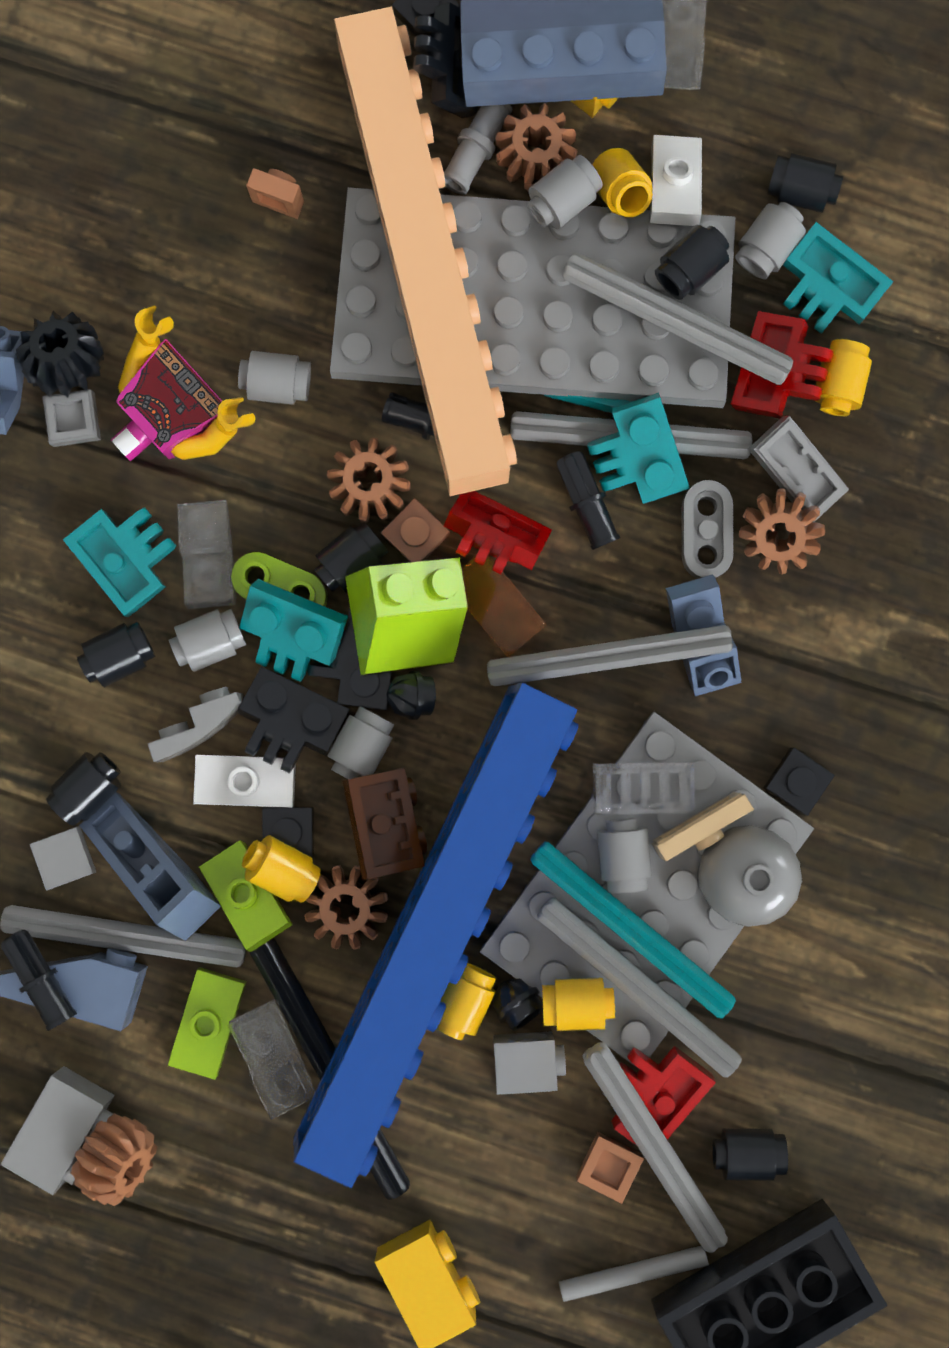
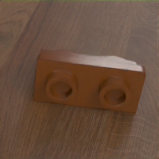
M405 768L343 780L362 879H372L424 867L423 855L427 852V842L422 827L416 825L413 806L417 804V793L413 780L410 777H406Z

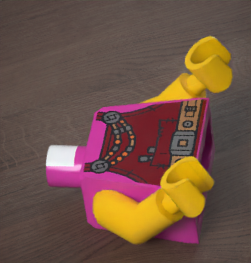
M156 305L140 310L135 317L137 333L126 357L118 385L120 394L116 400V403L132 421L110 440L130 461L137 457L152 442L169 460L175 457L187 460L217 454L234 437L238 428L254 424V413L245 414L239 418L237 407L244 401L243 397L222 401L167 339L160 343L158 336L169 333L173 329L174 322L170 316L161 319L156 327L152 317L157 308Z

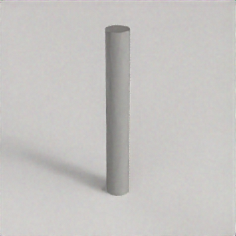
M697 1246L559 1281L563 1302L709 1266L706 1251H704L702 1246Z

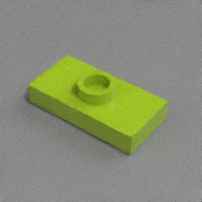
M239 840L199 866L244 948L252 952L293 924L275 895L246 881V868L242 867V860L248 847L246 843Z
M201 967L197 969L168 1066L216 1080L247 981Z

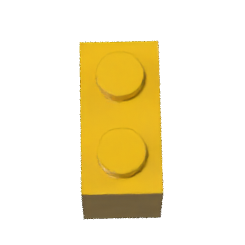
M431 1220L377 1247L375 1264L418 1348H434L476 1326L475 1306L480 1304L479 1296L469 1276L465 1275L460 1278L452 1263L457 1258L450 1238L444 1230L437 1233Z

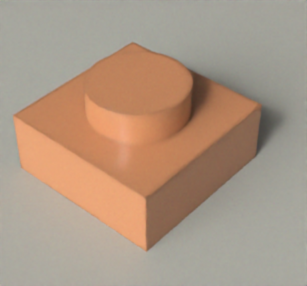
M253 168L246 185L252 202L298 219L304 204V198L300 186L296 184V180L289 174L277 169H269L268 173Z
M414 498L381 532V535L409 562L425 561L450 535V531Z
M597 1132L576 1175L577 1182L622 1204L644 1160L643 1154Z

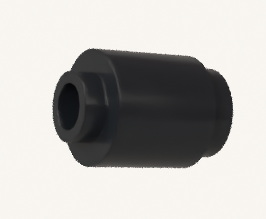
M791 153L790 158L778 155L767 194L779 197V203L785 202L792 206L823 213L826 203L836 204L843 176L835 174L836 163Z
M695 225L660 258L661 265L655 269L656 278L662 287L678 300H682L687 294L695 295L729 262V255L727 253L729 243L727 239L713 226L705 228L701 225Z
M362 522L355 529L352 526L347 528L315 555L321 564L314 571L332 592L341 586L348 593L345 577L370 566H380L382 564L380 559L389 551L367 524Z
M136 622L128 627L125 623H122L82 643L81 646L84 654L78 656L77 660L90 683L98 680L103 687H107L147 667L146 661L156 656L139 622Z
M85 752L51 786L53 792L46 798V801L61 819L75 826L81 819L87 821L121 787L117 779L121 771L105 754L99 752L96 756Z
M723 1128L721 1139H713L712 1158L714 1170H722L724 1180L774 1181L775 1175H786L788 1171L786 1137L784 1134H774L772 1129Z

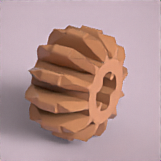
M546 103L540 106L539 114L533 115L531 109L524 104L520 108V119L507 115L504 119L506 131L498 132L495 138V145L501 149L496 154L497 165L509 167L506 173V178L509 182L516 181L519 177L523 176L524 189L527 192L533 185L534 180H540L566 158L573 160L577 157V149L571 146L576 141V131L574 128H564L566 123L564 112L549 118V107ZM540 143L545 146L544 151L537 147ZM528 144L535 148L532 152L527 150Z
M377 438L370 439L368 452H362L359 442L353 440L350 442V448L354 454L353 457L349 458L340 451L334 455L335 460L344 470L331 469L327 471L329 480L341 483L329 491L332 500L346 498L340 508L341 512L346 516L351 514L359 505L358 514L360 522H368L370 508H376L378 517L384 521L388 519V513L384 506L386 502H389L397 509H401L404 505L403 500L394 491L406 492L411 489L410 481L398 478V476L409 470L407 461L392 463L397 455V448L393 445L388 446L379 455L380 448ZM368 470H374L377 479L382 478L381 483H373L371 491H364L361 482H357V479L365 478Z
M784 488L777 490L776 503L774 504L764 493L760 494L757 497V505L760 510L747 507L743 518L750 524L741 527L739 530L740 538L751 541L745 547V555L751 557L762 553L759 562L761 570H766L771 560L778 561L777 569L780 574L787 573L788 560H792L799 569L805 568L807 566L805 553L818 555L821 545L815 538L825 535V525L813 522L820 515L819 507L815 505L802 510L806 495L802 492L795 496L793 503L786 502L787 493ZM776 523H785L786 530L789 532L788 539H779L778 532L774 531Z
M341 865L334 866L332 868V877L335 885L327 877L320 874L317 886L324 894L312 892L306 900L310 904L320 906V908L307 912L304 915L305 921L314 922L321 919L324 924L315 931L314 937L319 940L325 936L328 930L334 932L331 941L333 949H339L344 935H348L352 949L360 948L361 937L358 930H361L371 940H374L379 934L368 919L384 923L388 918L386 912L373 908V905L386 902L388 894L386 892H379L371 895L369 892L378 883L379 878L368 879L362 885L358 882L361 876L360 866L358 865L352 868L349 880H345ZM344 894L352 896V905L360 908L359 915L357 916L352 912L348 919L340 917L341 909L334 906L335 898L340 902L345 897Z
M115 1113L108 1117L107 1123L99 1121L94 1132L90 1136H85V1143L82 1148L75 1152L77 1161L72 1166L70 1173L75 1178L74 1185L80 1188L81 1193L92 1201L97 1200L103 1205L108 1203L116 1206L124 1197H131L135 1187L139 1183H144L146 1172L153 1167L151 1159L156 1154L158 1147L154 1143V1134L149 1132L147 1127L136 1119L131 1120L126 1116L122 1117Z

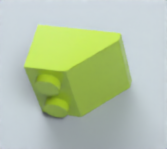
M460 558L370 566L345 577L361 675L454 662L468 608Z

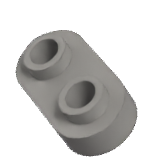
M704 480L694 484L687 491L682 500L681 507L682 562L687 572L697 579L712 574L715 578L721 576L729 569L733 560L732 496L723 484L713 480ZM702 499L711 501L714 505L713 514L709 516L702 515L697 507L698 501ZM706 547L712 550L714 553L712 564L706 565L699 561L698 551L700 548Z

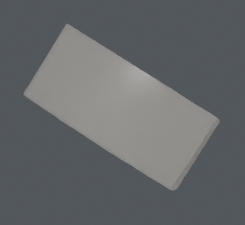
M222 687L200 695L201 704L189 708L194 728L189 729L187 721L159 730L161 739L148 743L153 762H165L180 756L214 736L238 714V708L244 699L243 693L235 692L230 694L228 687Z

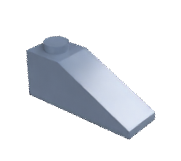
M115 792L87 821L84 820L79 825L157 926L186 941L221 907L216 898L191 868L119 793Z
M108 948L106 954L100 952L46 962L50 970L56 967L58 971L54 976L73 1009L77 1012L73 1018L122 1031L131 1024L148 968L147 965L135 962L137 958L135 954ZM14 969L0 971V996L34 1006L26 991L23 993L19 991V988L23 987Z

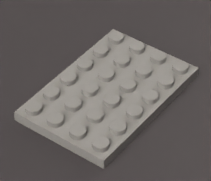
M652 712L555 845V848L607 890V881L601 880L597 832L607 829V820L636 818L637 827H647L652 876L647 878L648 889L633 893L611 894L710 975L744 926L724 919L711 908L700 890L698 869L705 849L698 851L696 845H693L670 860L664 861L652 845L653 839L733 792L745 794L754 810L722 828L723 832L732 827L747 825L774 831L787 841L796 855L814 828L660 715ZM538 869L481 947L480 953L514 978L522 979L531 987H537L540 991L538 995L542 998V985H555V979L603 978L604 988H614L615 1019H605L604 1030L587 1031L601 1042L607 1044L608 1047L631 1064L633 1063L627 1058V1055L633 1048H637L650 1058L669 1031L542 924L537 917L541 907L549 899L556 898L684 1008L687 1007L693 997Z

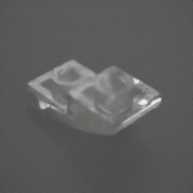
M662 0L667 65L664 88L700 90L705 48L704 27L707 0Z
M227 501L177 504L179 551L183 557L184 603L188 609L236 605V590L231 578L234 559Z
M275 999L229 1021L228 1027L250 1070L249 1077L271 1120L312 1099L315 1089Z

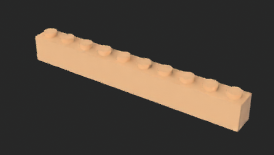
M392 6L335 18L337 46L449 496L509 483L510 466L517 464L515 447L511 435L502 436L498 418L505 417L503 401L499 388L489 387L486 371L493 369L491 354L487 341L477 340L474 325L481 323L478 303L474 293L468 295L465 293L462 279L469 277L467 261L462 247L454 249L451 233L457 232L454 210L451 202L442 203L439 188L445 187L444 172L440 158H431L427 144L434 143L433 130L428 112L419 114L416 100L423 98L418 72L414 69L408 70L405 57L411 55V46L406 25L397 26Z

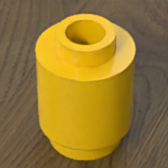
M612 148L601 153L592 164L603 183V187L597 193L613 213L624 217L640 215L649 207L652 201L651 179L627 150Z
M835 339L831 341L829 348L834 352L831 362H821L820 367L827 369L828 373L824 382L816 381L815 386L822 388L820 400L816 402L821 404L820 410L824 413L835 416H849L850 410H858L862 407L872 360L868 358L870 348L857 341Z
M271 835L266 836L261 842L258 840L253 841L242 860V867L246 868V881L287 902L293 899L300 903L306 901L315 889L321 872L320 867L313 864L312 857Z
M467 962L458 983L454 985L449 982L441 998V1002L446 1003V1008L437 1029L458 1040H463L465 1034L476 1036L496 993L493 985L497 978L491 973Z
M603 978L555 979V985H542L544 1026H556L557 1031L604 1030L605 1019H615L614 988H604Z

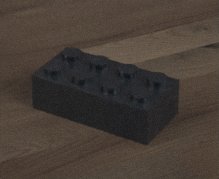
M823 1198L651 1299L657 1320L673 1348H817L888 1306L836 1215Z

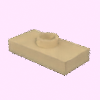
M733 792L653 839L652 845L659 857L664 861L670 860L693 845H696L698 851H701L725 836L721 830L722 828L753 811L754 808L745 794Z

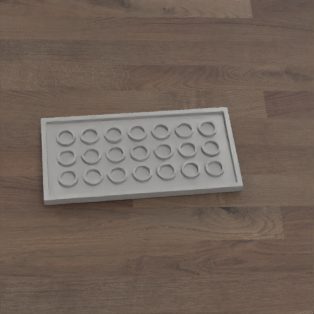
M348 187L330 366L331 378L422 385L373 189ZM441 195L442 203L451 202L455 214L457 232L451 233L454 249L462 247L467 261L469 277L462 279L466 295L474 293L478 303L481 323L474 325L477 340H486L489 346L493 369L486 371L490 388L498 387L502 392L555 396L570 395L635 401L659 392L663 404L713 408L724 407L727 395L728 360L566 281L563 277V272L571 255L578 252L730 327L735 217L701 215L699 225L705 228L713 226L727 239L729 243V249L727 250L729 262L695 295L687 294L682 300H678L670 295L659 283L655 275V269L661 265L660 258L694 226L650 223V210H645L635 217H624L613 213L608 207L587 206L560 229H555L550 224L543 227L535 220L527 206L529 201Z

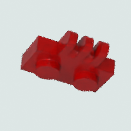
M758 311L751 338L793 359V366L781 385L770 382L741 367L731 405L735 410L781 418L788 396L815 401L820 400L822 388L805 384V379L824 382L828 370L820 366L810 365V362L830 363L834 352L825 347L804 344L809 327L805 319Z
M476 491L459 495L443 525L463 537L456 553L465 557L471 548L474 547L479 550L474 562L483 566L490 555L496 558L492 571L500 575L508 561L518 563L532 570L552 532V529Z
M675 1046L659 1064L637 1048H633L628 1053L627 1058L640 1069L638 1072H635L624 1063L619 1064L667 1140L716 1083L711 1072ZM616 1114L611 1120L614 1130L636 1145Z

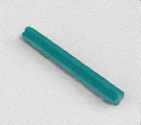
M543 842L535 850L530 859L532 864L717 1018L722 1019L730 1012L736 1003L735 997L611 893H608L605 888L552 844Z

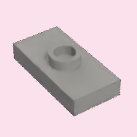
M782 416L748 448L780 488L786 490L787 497L792 503L795 496L802 492L806 495L802 510L815 505L819 507L820 515L817 519L849 490L790 416Z

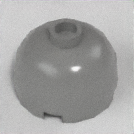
M753 825L732 827L723 832L725 836L721 840L704 850L698 869L700 890L711 908L727 921L746 927L767 925L786 915L797 901L802 884L800 862L790 844L774 831Z

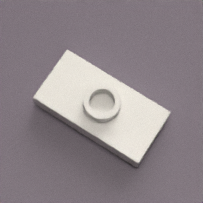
M653 135L651 147L653 196L650 203V223L686 226L700 224L702 215V138Z
M196 755L193 804L293 808L296 764L289 774L281 770L284 758L277 757L274 763L270 765L263 761V757Z

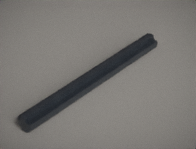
M272 938L249 953L321 1080L336 1048L275 938ZM379 1129L373 1145L378 1147V1152L370 1171L385 1198L392 1200L401 1196L409 1189L410 1181L382 1130Z

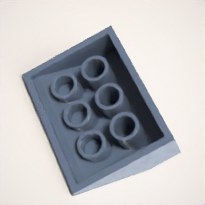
M461 0L462 71L466 107L591 100L593 97L608 99L663 95L667 65L662 0Z

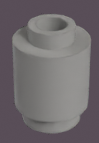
M578 155L573 160L566 158L528 189L531 199L527 203L528 209L535 220L543 227L550 224L555 229H560L596 200V192L603 187L601 177L584 156Z
M780 202L779 205L767 204L738 243L740 250L735 255L738 263L748 272L761 279H767L771 272H778L806 234V229L802 224L804 220L802 214L785 202Z
M251 351L249 360L241 359L238 388L246 390L247 400L295 405L296 400L308 401L311 362L300 361L298 355Z
M216 609L174 627L177 636L169 639L171 649L179 666L189 664L193 672L237 655L236 649L246 646L232 609L222 613Z
M360 706L354 717L348 716L327 755L335 761L331 770L347 779L374 774L393 739L389 734L394 724Z
M636 818L607 820V829L598 831L597 837L601 880L607 881L608 893H633L647 890V878L652 876L648 828L637 827Z

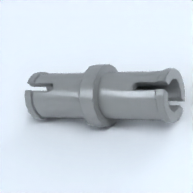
M510 104L481 106L469 128L461 130L457 138L459 146L444 172L445 186L448 189L461 195L467 194L469 186L483 161L491 159L495 152V145L493 143L495 142L496 134L501 131L504 119L513 110Z

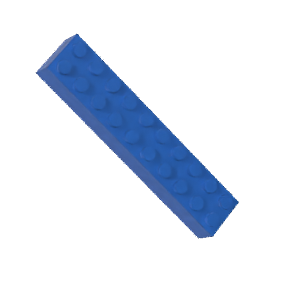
M524 683L508 687L425 860V866L422 867L293 1137L295 1163L349 1188H352L358 1174L366 1177L378 1152V1147L373 1145L381 1126L389 1128L398 1112L401 1099L396 1097L403 1078L412 1080L418 1070L424 1051L418 1049L426 1030L434 1032L442 1019L446 1003L441 1002V998L448 983L456 985L466 968L468 956L464 955L463 952L471 935L478 938L486 926L491 909L486 908L485 905L493 888L500 891L510 875L513 863L508 861L507 858L515 842L522 844L533 826L535 816L529 814L537 795L544 798L553 784L557 770L552 768L551 765L559 749L566 751L576 735L579 724L573 722V719L578 709Z

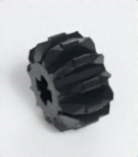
M53 311L49 321L41 322L34 318V331L20 332L23 345L18 347L16 352L17 359L23 368L22 372L29 383H32L33 386H39L40 390L45 392L48 397L59 389L61 394L68 398L72 387L78 385L87 390L88 382L86 378L101 376L99 362L104 360V350L100 341L97 340L98 335L88 321L82 322L74 312H71L62 319L60 315Z

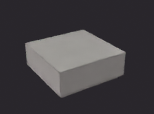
M91 389L70 392L68 398L61 393L50 395L49 397L42 396L48 441L52 447L101 440L95 393Z
M80 826L30 844L46 891L96 873Z

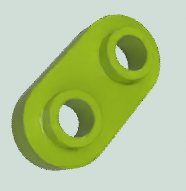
M252 552L242 556L233 567L231 575L232 584L236 592L246 600L251 586L247 578L248 573L254 568H261L265 575L264 582L291 593L299 587H306L310 592L309 600L326 607L327 591L324 584L319 578L307 571L260 552Z

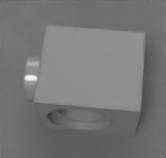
M552 1031L493 1035L497 1095L558 1091L557 1076L566 1075L564 1045H555Z

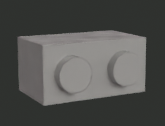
M63 1066L51 1075L0 1165L51 1195H54L65 1182L73 1185L75 1178L70 1173L72 1166L77 1161L75 1152L82 1148L85 1143V1136H90L94 1132L99 1121L107 1123L108 1117L113 1115L107 1108L115 1095Z

